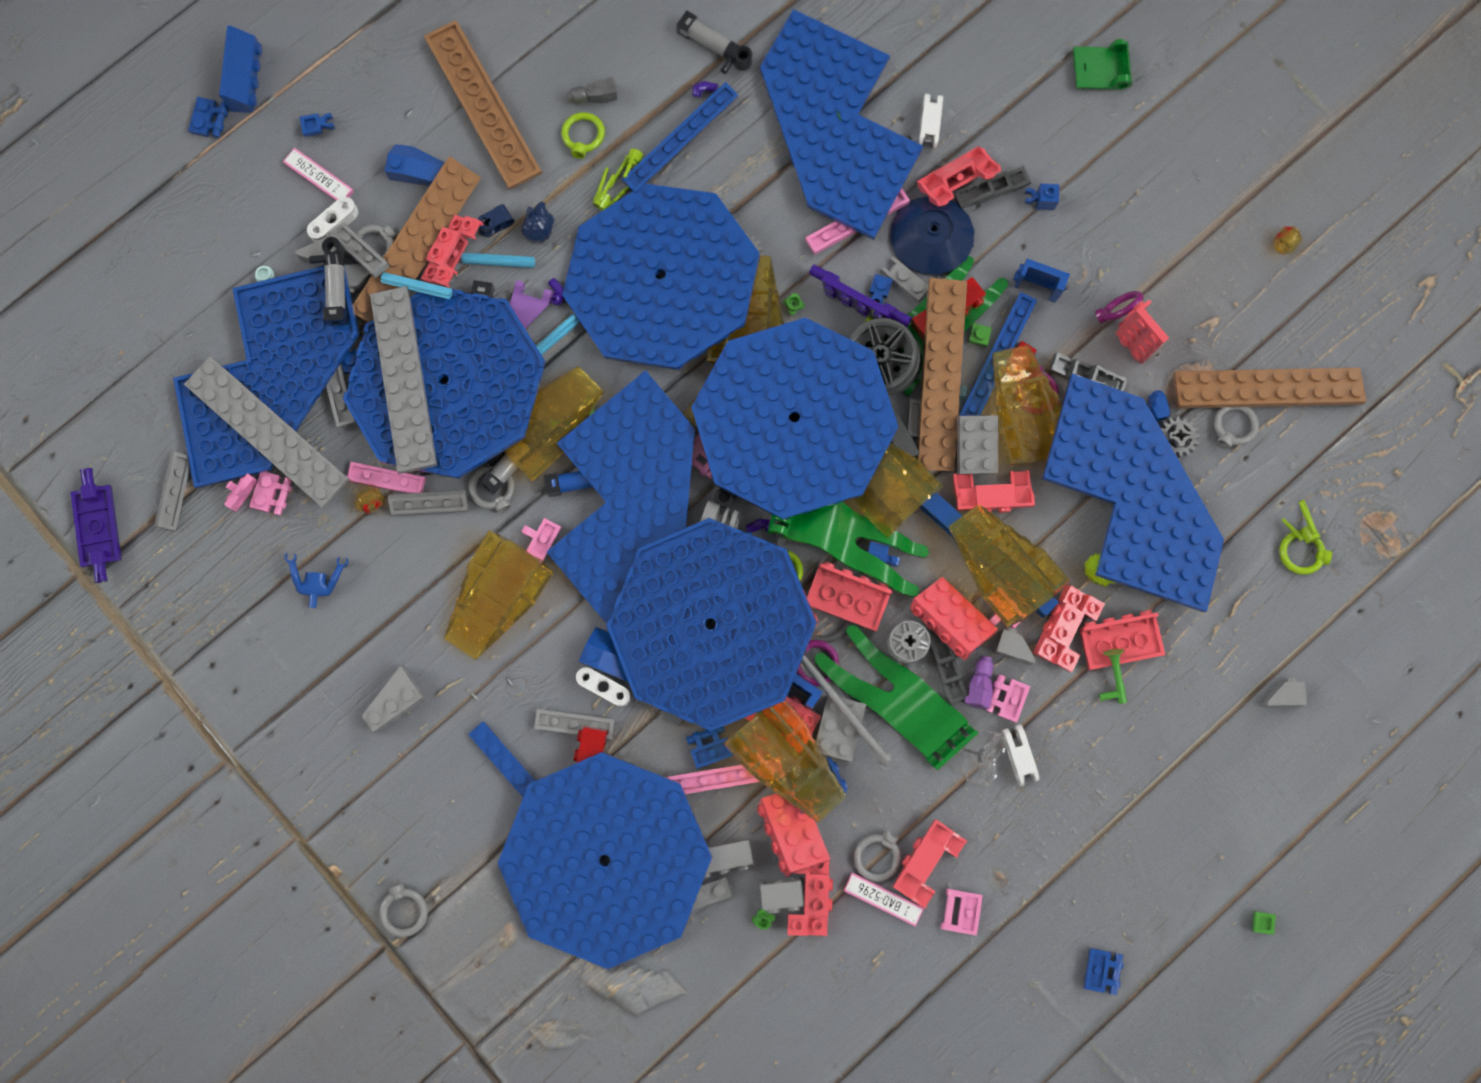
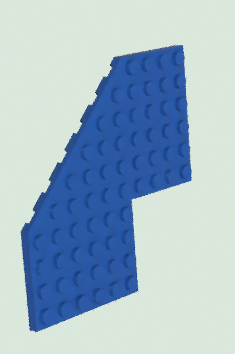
M793 9L760 66V72L764 78L769 98L772 101L777 121L780 124L785 144L788 147L793 167L796 170L801 190L804 193L808 208L874 240L917 161L923 146L859 115L888 63L890 55Z
M345 265V309L348 311V325L329 326L323 321V308L326 307L325 266L232 288L246 360L224 365L223 367L295 431L298 430L359 336ZM194 373L173 378L194 488H202L242 478L247 473L255 475L272 470L274 467L272 462L184 385Z
M646 370L557 442L558 446L606 503L551 547L547 553L606 624L609 618H611L615 603L623 589L624 581L635 560L638 548L685 529L687 522L695 428Z
M1072 374L1067 385L1042 480L1114 504L1095 576L1201 612H1206L1224 543L1223 536L1144 398Z

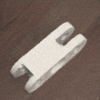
M924 94L918 144L923 145V142H931L932 148L935 149L938 145L943 104V96L937 95L936 103L930 102V94Z
M339 198L308 225V235L313 242L330 236L329 233L340 224L344 223L348 226L355 220L359 213L358 208L351 198ZM336 218L334 223H329L332 219Z
M588 667L581 668L577 672L576 680L585 689L616 706L622 707L630 702L631 694L622 685ZM589 675V680L584 681V676ZM600 683H608L609 688L606 692L599 691ZM623 693L624 698L618 700V694Z
M1022 725L1014 726L1016 739L1012 738L1008 728L1002 729V738L1019 786L1025 785L1024 775L1030 774L1035 782L1039 781V773Z

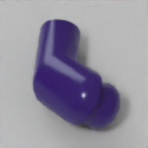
M707 81L697 83L692 87V95L694 97H701L703 91L715 92L718 89V84Z
M552 278L548 282V285L554 291L550 300L552 304L560 305L564 301L562 296L564 288L555 278Z
M758 519L746 525V529L748 532L753 533L761 528H765L767 532L770 520Z

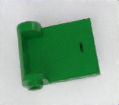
M1124 39L1113 41L1109 47H1073L1076 89L1122 90L1132 86L1129 45Z

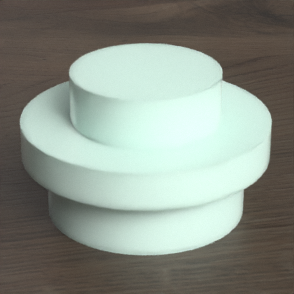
M261 266L257 268L255 278L258 282L274 278V272L268 266Z

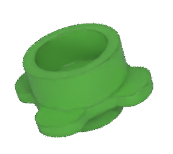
M796 293L783 300V306L787 307L790 315H795L796 311L802 310L805 307V303L801 301V298Z
M759 909L756 916L752 917V922L757 928L762 930L768 929L771 926V922L775 920L774 914H768L763 909Z

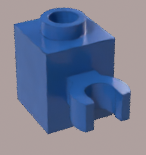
M1040 184L1037 191L1032 188L1026 189L1025 194H1030L1032 198H1026L1025 203L1032 204L1036 202V210H1055L1059 203V184Z
M875 542L869 543L867 552L888 565L895 567L899 565V557L887 555L890 546Z

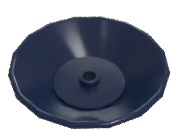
M928 196L911 200L909 204L898 211L891 224L890 240L896 256L907 267L921 274L939 275L953 271L966 261L974 246L975 230L969 215L959 204L950 200L948 204L938 207L930 202ZM931 228H936L937 231L933 232Z

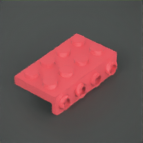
M1150 299L1145 303L1143 300L1138 303L1118 325L1119 329L1115 333L1119 337L1120 343L1131 351L1132 357L1141 364L1148 360L1169 339L1146 311L1152 303Z
M824 562V564L820 563L807 599L810 607L877 632L892 590L883 583L874 584L870 578L853 576V572L842 569L840 571L835 569V565Z
M943 577L916 596L910 606L913 614L919 617L930 630L940 637L943 643H946L963 660H966L975 649L998 630Z
M1152 610L1140 612L1141 616L1134 617L1133 614L1121 616L1122 619L1116 621L1114 617L1104 619L1101 624H1096V621L1084 623L1085 627L1080 628L1079 632L1088 670L1112 666L1110 658L1103 654L1111 649L1124 650L1120 655V664L1164 656L1165 651L1156 618L1159 616L1158 612L1152 613Z
M790 789L761 798L757 806L758 814L764 819L765 832L771 837L772 850L774 854L778 855L779 868L782 873H785L786 877L791 876L792 873L830 860L812 812L809 811L801 814Z

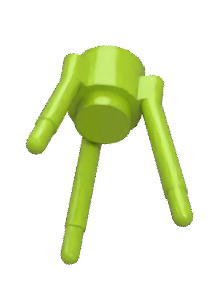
M637 149L629 150L628 155L625 156L623 163L616 172L610 188H612L626 164L627 168L623 175L624 178L627 177L631 168H634L642 161L643 153Z
M608 167L605 168L597 193L593 199V205L602 211L617 202L629 190L626 187L610 201L611 196L607 192L615 177L614 174L611 175L602 191L609 171Z
M1301 500L1299 506L1308 524L1301 529L1302 533L1300 534L1286 519L1282 518L1281 521L1298 537L1300 542L1305 540L1309 544L1321 536L1314 525L1305 500Z

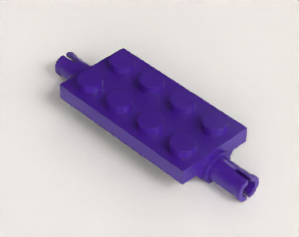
M815 264L812 265L809 274L822 281L825 295L829 298L839 299L844 306L857 309V312L864 317L868 315L873 319H892L903 324L906 328L911 322L912 317L897 310L896 307L886 302L882 305L841 283L839 276Z
M85 468V471L84 469L79 470L82 486H80L78 491L70 492L79 562L82 568L93 566L94 583H103L102 581H108L105 565L111 562L122 561L113 492L110 485H95L93 468Z

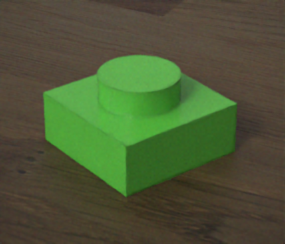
M973 323L968 343L987 347L992 328Z
M1253 911L1252 931L1274 935L1276 915Z

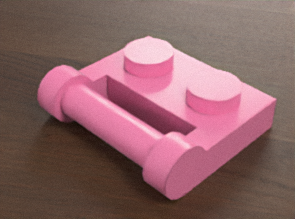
M947 888L944 922H941L940 929L977 935L983 895ZM955 897H961L957 925H953L951 922Z

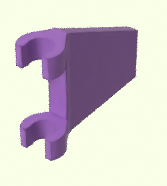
M516 280L510 305L526 329L550 305L553 293L551 290L545 289L542 299L522 294L525 284L522 281Z

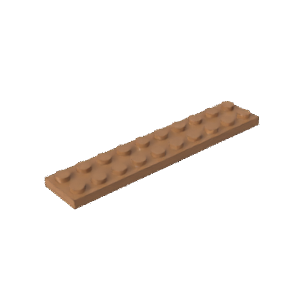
M457 20L424 35L427 44L508 189L512 190L541 175L540 167Z
M449 156L383 257L390 266L384 272L416 280L427 263L426 257L428 252L431 250L442 227L448 228L454 215L459 213L481 177ZM382 273L376 278L370 277L353 304L355 315L367 323L374 319L370 294L400 288L383 284L380 278Z
M928 279L917 449L920 454L916 457V469L952 472L955 470L967 281Z
M1361 368L1175 371L1173 374L1177 408L1364 405L1367 402Z

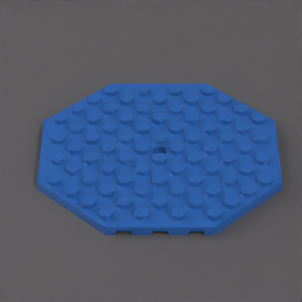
M645 183L636 192H630L579 226L562 296L605 359L679 370L684 367V364L692 359H696L705 353L708 348L714 344L717 345L729 337V334L745 326L760 253L716 193ZM663 271L666 273L663 279L656 278L659 272Z
M452 289L453 295L451 299L418 292L411 296L410 299L438 465L418 471L459 479L525 438L546 361L507 299H495L487 295L464 293L461 290ZM373 319L365 324L363 340L359 344L356 354L357 359L355 366L352 367L348 380V389L344 393L343 400L378 461L396 466ZM444 376L449 377L447 385L440 384V379Z
M806 317L728 341L691 407L714 484L782 520L799 514H805L818 508L841 503L854 497L863 496L899 427L874 351ZM798 413L800 419L797 422H791L789 415Z
M711 518L638 548L635 560L624 581L623 589L615 603L611 618H609L606 625L635 699L646 702L709 731L716 730L784 702L817 624L787 549ZM710 618L716 621V626L713 630H709L706 627V621Z
M600 752L528 784L497 864L529 938L609 969L681 938L711 862L712 854L680 782L670 780L660 774ZM600 856H609L610 864H601L599 862Z

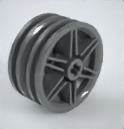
M877 318L863 323L851 334L849 339L866 347L867 342L873 343L872 348L869 349L874 351L888 396L901 393L912 385L919 374L922 358L916 340L903 324L888 318ZM889 335L890 338L885 342L884 337ZM901 347L904 348L903 354L898 353V349ZM881 352L885 355L883 359L878 356ZM897 366H899V367H900V371L897 372V373L894 372V369H895Z

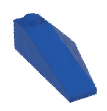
M395 144L388 153L385 173L389 180L430 186L445 162L415 147Z
M595 627L584 647L579 662L628 682L609 632Z

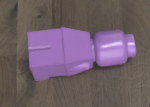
M980 656V660H977L975 667L976 675L973 676L970 682L969 696L965 698V703L973 708L990 709L993 689L989 677L992 676L994 664L991 662L992 658L988 656Z

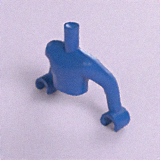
M288 553L284 556L286 562L289 563L291 578L297 592L310 596L308 608L317 607V598L319 596H329L332 593L343 568L349 564L348 558H346L344 565L339 564L340 557H338L336 560L337 566L328 585L326 574L305 572V578L302 583L296 566V554H294V559L291 561L287 560Z

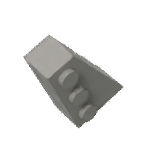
M400 665L362 717L372 732L379 733L427 698L408 670Z

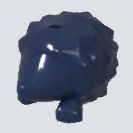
M541 201L534 208L528 206L521 228L522 234L533 243H543L545 240H548L552 234V227L555 221L553 215L547 211L545 203Z

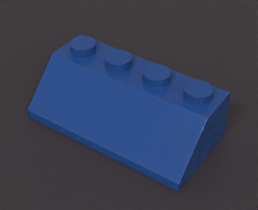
M227 25L219 96L231 112L253 113L254 106L257 104L255 92L259 86L257 73L260 72L259 55L262 54V45L256 36Z

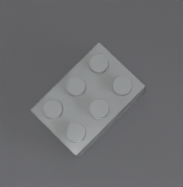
M998 415L957 416L956 473H998Z
M826 695L812 752L852 762L859 732L831 698ZM841 698L862 723L866 704Z
M798 877L759 881L761 906L768 914L778 913L780 908H786L787 911L800 910L799 906H804L801 880Z

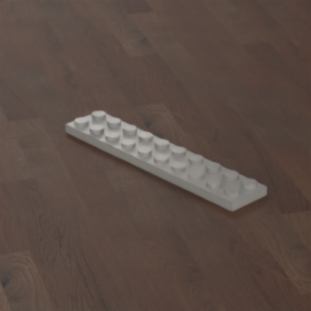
M407 286L370 294L397 472L403 474L438 466L409 290Z
M211 356L184 383L187 388L322 508H325L350 481L344 473Z

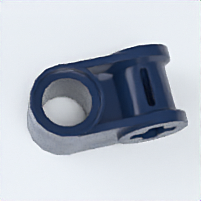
M504 204L496 206L477 219L483 223V226H479V231L484 237H491L503 229L509 228L515 222Z

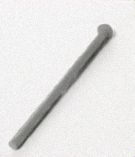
M804 654L801 661L803 666L874 752L878 754L881 759L879 763L882 765L889 764L892 760L891 753L886 754L882 750L881 746Z

